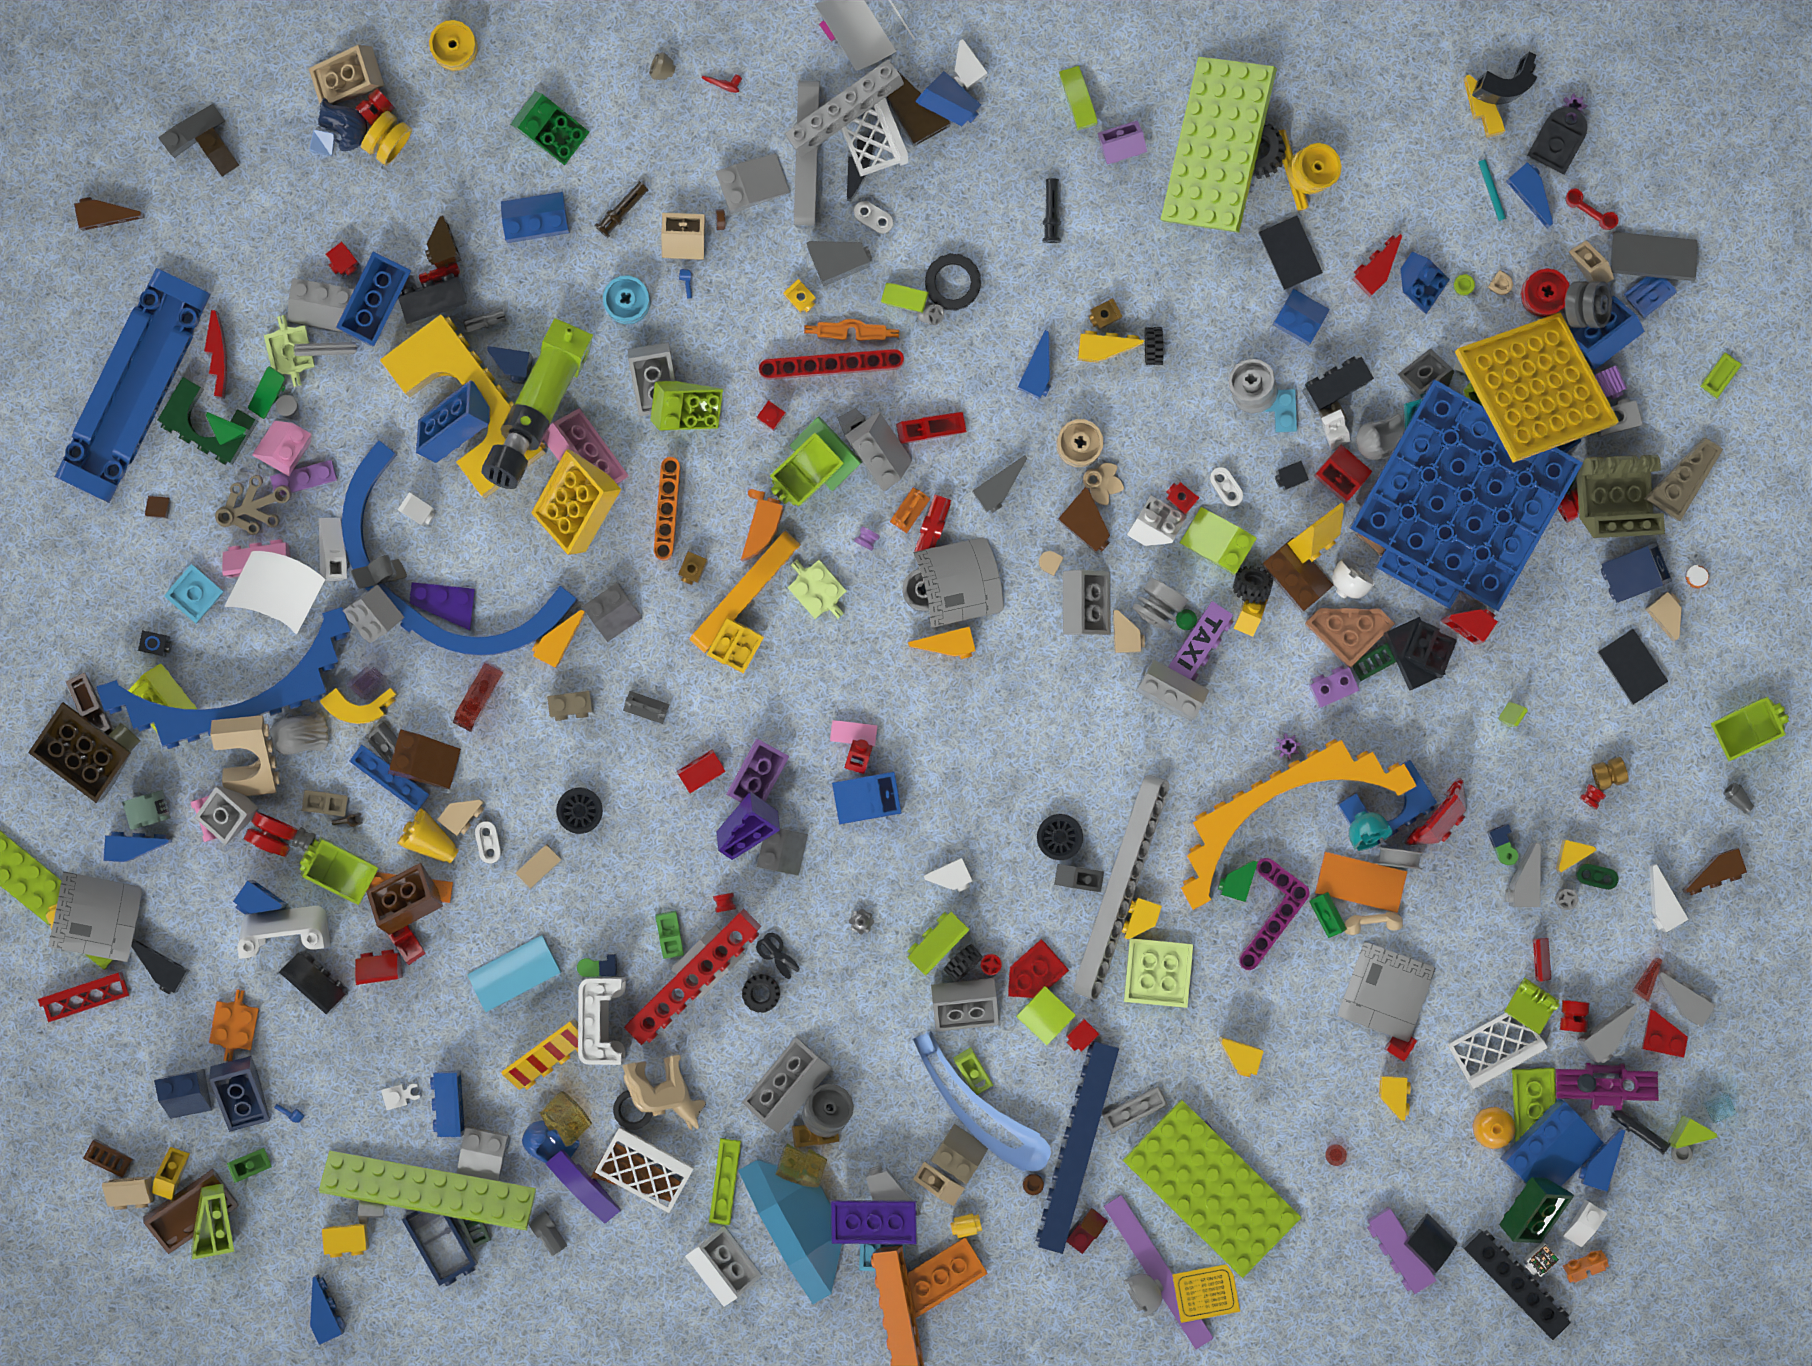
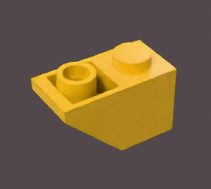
M1246 599L1242 604L1233 629L1253 637L1262 619L1268 599L1264 602L1260 600V603L1255 601L1249 603V600Z
M1136 898V901L1132 900L1128 910L1131 913L1129 921L1125 920L1121 931L1125 933L1124 938L1130 939L1156 926L1162 906L1140 898Z
M1380 1075L1379 1098L1398 1119L1405 1121L1406 1116H1409L1410 1104L1406 1103L1407 1094L1410 1095L1411 1083L1407 1082V1077Z

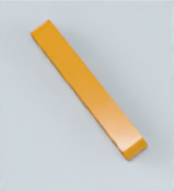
M785 530L692 634L689 640L705 654L715 640L726 618L735 620L738 614L742 613L751 600L757 596L765 587V584L779 571V568L788 561L801 544Z

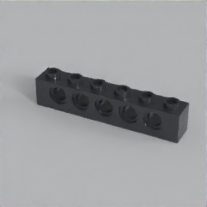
M1478 1229L1461 1247L1545 1334L1554 1340L1571 1323L1567 1319L1570 1315L1561 1306L1557 1309L1552 1303L1554 1298L1547 1291L1542 1293L1537 1288L1540 1284L1532 1276L1527 1278L1523 1273L1525 1270L1517 1260L1513 1263L1508 1258L1510 1253L1502 1245L1499 1248L1493 1242L1495 1238L1488 1230L1483 1232L1481 1229ZM1486 1247H1492L1493 1254L1485 1258L1483 1250ZM1506 1262L1508 1265L1507 1270L1504 1273H1499L1498 1265ZM1518 1277L1522 1278L1521 1287L1513 1288V1280ZM1531 1293H1536V1302L1532 1304L1528 1303V1295ZM1551 1308V1317L1544 1319L1542 1317L1543 1310Z

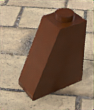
M1085 487L1057 521L1095 553L1098 550L1102 552L1110 543L1107 540L1110 534L1089 489Z

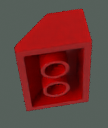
M1487 609L1452 614L1441 619L1442 623L1475 645L1484 643L1498 623L1494 619L1496 615Z

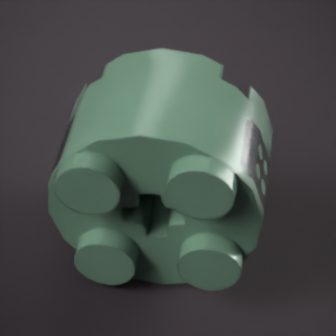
M163 790L122 802L131 830L171 818Z

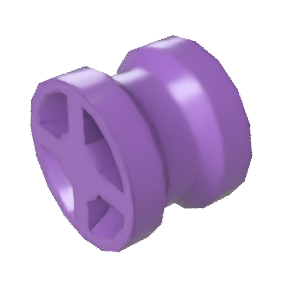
M862 526L860 529L861 533L859 537L855 538L854 542L873 551V544L880 536Z

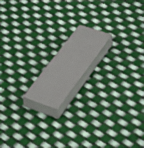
M1159 1086L1113 1108L1102 1114L1112 1134L1168 1106Z

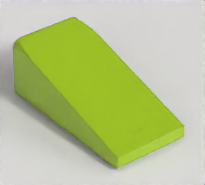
M887 282L884 287L881 303L891 307L923 313L929 293Z
M1508 702L1498 719L1509 727H1516L1528 709L1524 706Z
M971 1047L953 1058L976 1095L994 1086ZM985 1079V1084L983 1087L975 1086L976 1084Z

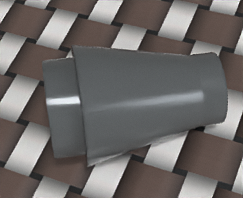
M1734 782L1724 790L1725 799L1742 810L1744 814L1753 809L1754 804L1750 801L1742 785Z

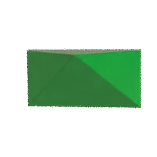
M209 412L206 414L207 420L220 445L248 435L250 431Z

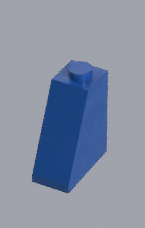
M945 71L916 100L919 105L961 127L967 121L972 123L979 115L977 110L981 106L973 96Z

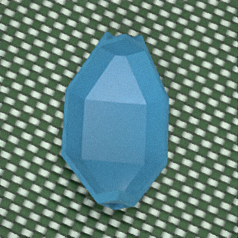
M758 1158L739 1169L738 1172L760 1218L788 1268L811 1303L815 1304L831 1295L842 1244H832L831 1203L817 1177Z

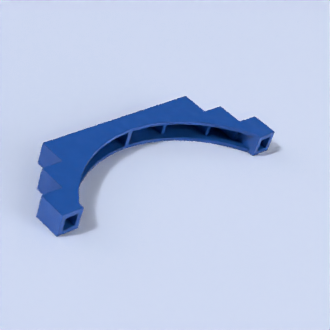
M343 607L322 613L323 622L318 635L299 664L277 684L255 697L221 708L203 710L180 709L160 705L136 696L119 686L117 680L96 686L104 712L109 711L110 715L122 711V707L126 706L133 730L138 729L139 732L150 729L151 724H155L162 748L167 746V749H172L180 746L179 742L188 740V743L201 739L200 735L205 733L211 736L212 720L261 716L266 713L273 716L281 713L282 708L290 706V709L302 706L303 701L310 699L312 703L323 699L322 695L326 694V690L319 669H322L323 672L335 668L334 664L338 663L331 639L334 638L335 641L347 638V634L350 633Z

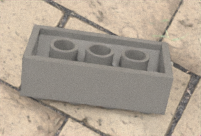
M795 1037L742 1103L766 1126L779 1134L831 1071L832 1067Z

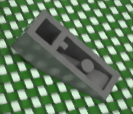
M211 104L176 124L158 138L170 155L176 158L197 142L195 140L196 137L211 127L217 128L225 122V119L216 107Z
M1025 455L972 491L986 513L988 511L994 513L1003 507L1001 503L1005 500L1027 460Z

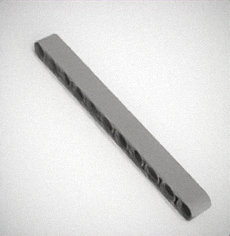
M1147 775L1142 781L1074 983V992L1076 994L1095 1000L1102 991L1169 791V782L1165 779Z

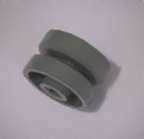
M1574 281L1571 283L1566 294L1565 311L1567 320L1572 327L1583 328L1589 326L1590 328H1603L1608 324L1612 311V296L1606 282L1593 281L1588 283L1587 281Z
M820 1085L811 1093L803 1106L802 1117L804 1124L817 1136L831 1137L837 1135L844 1129L853 1115L854 1104L852 1097L839 1085Z

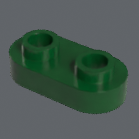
M1582 864L1576 870L1577 880L1584 885L1611 890L1619 882L1616 871L1609 868ZM1585 870H1588L1590 872V876L1588 878L1583 877V872ZM1605 875L1610 876L1609 883L1604 882L1603 878Z

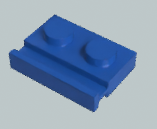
M1646 276L1628 290L1624 297L1644 319L1675 295L1677 290L1666 278Z

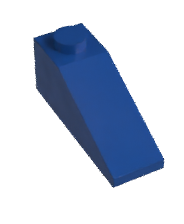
M1527 162L1506 183L1548 229L1553 224L1542 178L1539 176L1540 171L1535 165H1530Z
M1047 330L1044 331L1017 387L1018 390L1039 400L1042 395L1047 396L1051 387L1048 384L1050 368L1049 331Z
M1619 1128L1586 1162V1166L1581 1167L1578 1176L1581 1179L1580 1183L1608 1192L1626 1130Z

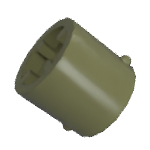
M122 723L108 735L130 752L141 741Z

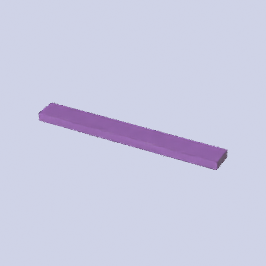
M1122 1195L1104 1205L1105 1210L1147 1275H1150L1153 1280L1158 1279L1164 1289L1161 1291L1162 1298L1194 1348L1197 1350L1212 1340L1213 1336L1202 1319L1181 1323L1172 1273Z

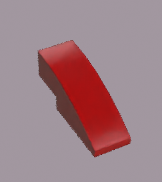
M963 412L923 417L921 419L901 421L896 424L901 444L967 432Z

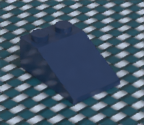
M252 1056L210 1067L209 1082L229 1132L270 1121L261 1082Z

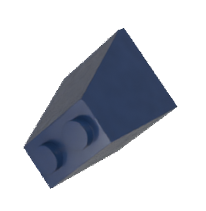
M1657 542L1601 564L1602 576L1605 580H1608L1610 585L1609 594L1613 600H1616V603L1672 582Z
M205 1069L165 1076L154 1080L158 1102L170 1119L212 1111Z

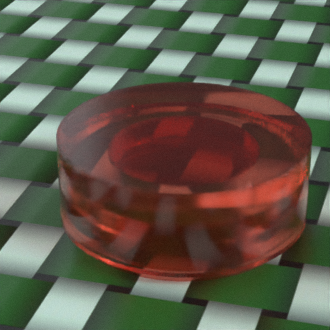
M1333 1144L1326 1149L1325 1158L1331 1165L1339 1166L1345 1162L1347 1153L1341 1145Z

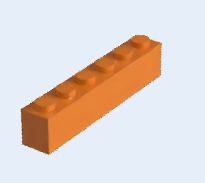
M899 1245L878 1248L871 1256V1264L876 1270L875 1285L880 1292L879 1306L880 1309H883V1327L887 1330L888 1334L886 1343L888 1350H891L892 1356L890 1365L925 1366L903 1247Z

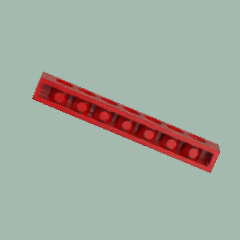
M743 908L623 1028L640 1045L646 1041L650 1043L658 1035L656 1031L660 1027L665 1029L673 1021L670 1017L675 1012L679 1015L687 1007L685 1002L689 998L693 1001L702 992L699 988L703 984L708 986L716 978L714 974L718 970L723 972L731 964L728 960L733 955L737 958L745 950L743 945L747 941L752 943L760 935L757 931L762 926ZM734 931L741 933V940H737L733 936ZM718 947H726L728 953L722 954L719 951ZM704 960L711 961L713 968H707L704 965ZM689 975H696L698 983L692 982ZM675 989H681L684 997L677 996ZM661 1003H666L669 1006V1011H664L661 1008ZM646 1017L653 1018L655 1025L648 1024Z

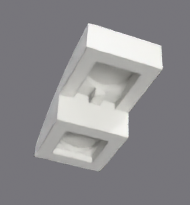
M1341 409L1321 418L1331 450L1339 447L1340 444L1344 445L1350 442L1349 431L1345 425Z

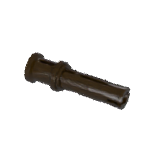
M639 181L613 210L610 209L606 212L607 215L599 224L596 223L594 225L596 229L606 238H609L610 232L617 225L622 224V218L649 191L648 188ZM636 194V196L624 208L625 204Z

